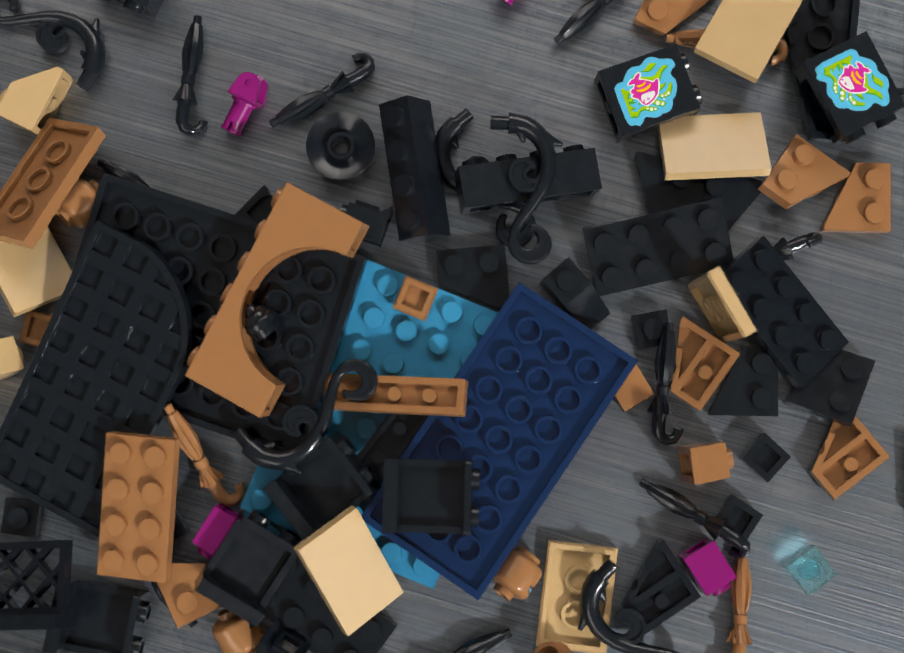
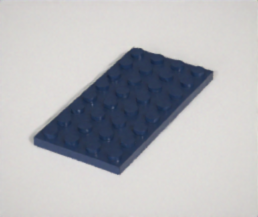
M519 282L454 378L466 379L468 381L466 417L429 415L400 458L473 461V468H480V489L472 490V505H479V527H472L471 535L416 532L382 533L383 484L361 515L363 520L469 595L479 600L638 360Z

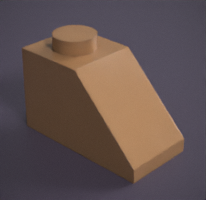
M715 441L677 446L681 481L696 485L730 478L729 469H733L734 460L731 449L726 448V442Z

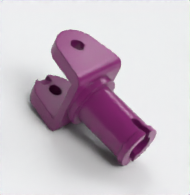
M243 72L237 77L228 90V93L232 94L231 98L234 101L224 122L221 124V128L230 130V133L241 137L252 110H256L257 107L263 108L269 89L265 78L250 72Z

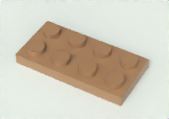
M54 118L47 120L0 190V241L29 249L34 248L106 135L99 127Z
M117 431L106 433L97 575L166 583L171 580L180 438Z

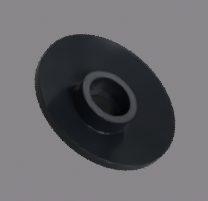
M349 112L329 113L318 119L311 127L306 140L307 156L312 166L321 175L333 180L352 179L363 173L372 162L375 153L374 135L368 124L355 114ZM340 143L348 145V150L344 154L336 152V147Z

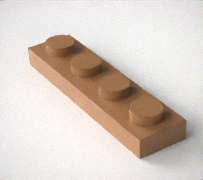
M346 374L341 379L334 411L466 417L468 381L466 379L377 375L378 386L373 396L364 401H351L343 396L342 391L344 389L348 391L357 390L362 380L359 374Z

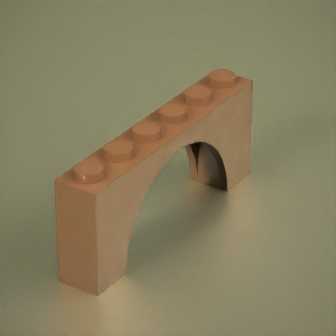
M286 182L284 188L280 187L274 194L271 201L273 209L267 220L263 219L254 233L256 241L251 251L245 252L237 266V270L240 272L234 283L228 284L223 291L220 299L223 304L217 315H213L205 325L204 334L206 336L201 346H197L191 352L187 360V365L190 367L185 374L188 378L259 418L270 415L286 384L276 378L265 367L255 350L252 337H249L244 327L246 305L253 302L254 295L265 276L283 260L310 250L336 251L353 258L370 227Z

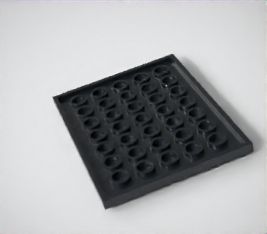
M103 173L73 270L96 220L104 221L151 246L174 270L187 296L193 324L192 352L197 346H201L206 336L204 328L208 320L219 312L223 304L220 301L221 295L228 284L234 283L240 271L237 270L238 263L245 252L251 251L256 241L254 233L260 223ZM330 250L305 251L290 256L277 264L262 280L254 295L252 304L274 309L278 314L276 318L281 325L259 342L252 335V342L265 367L276 378L286 384L269 416L259 418L185 376L190 367L188 365L170 401L174 409L178 410L188 423L234 438L233 434L238 429L244 427L253 439L258 438L262 443L274 442L275 446L272 448L274 450L290 449L302 442L308 435L310 428L308 424L303 423L300 425V430L303 433L302 437H293L288 435L283 429L282 418L291 407L301 404L310 406L319 414L368 257L355 253L354 257L351 258Z

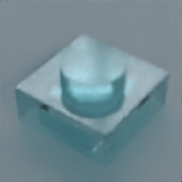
M812 544L784 565L805 594L809 596L837 575L819 549Z

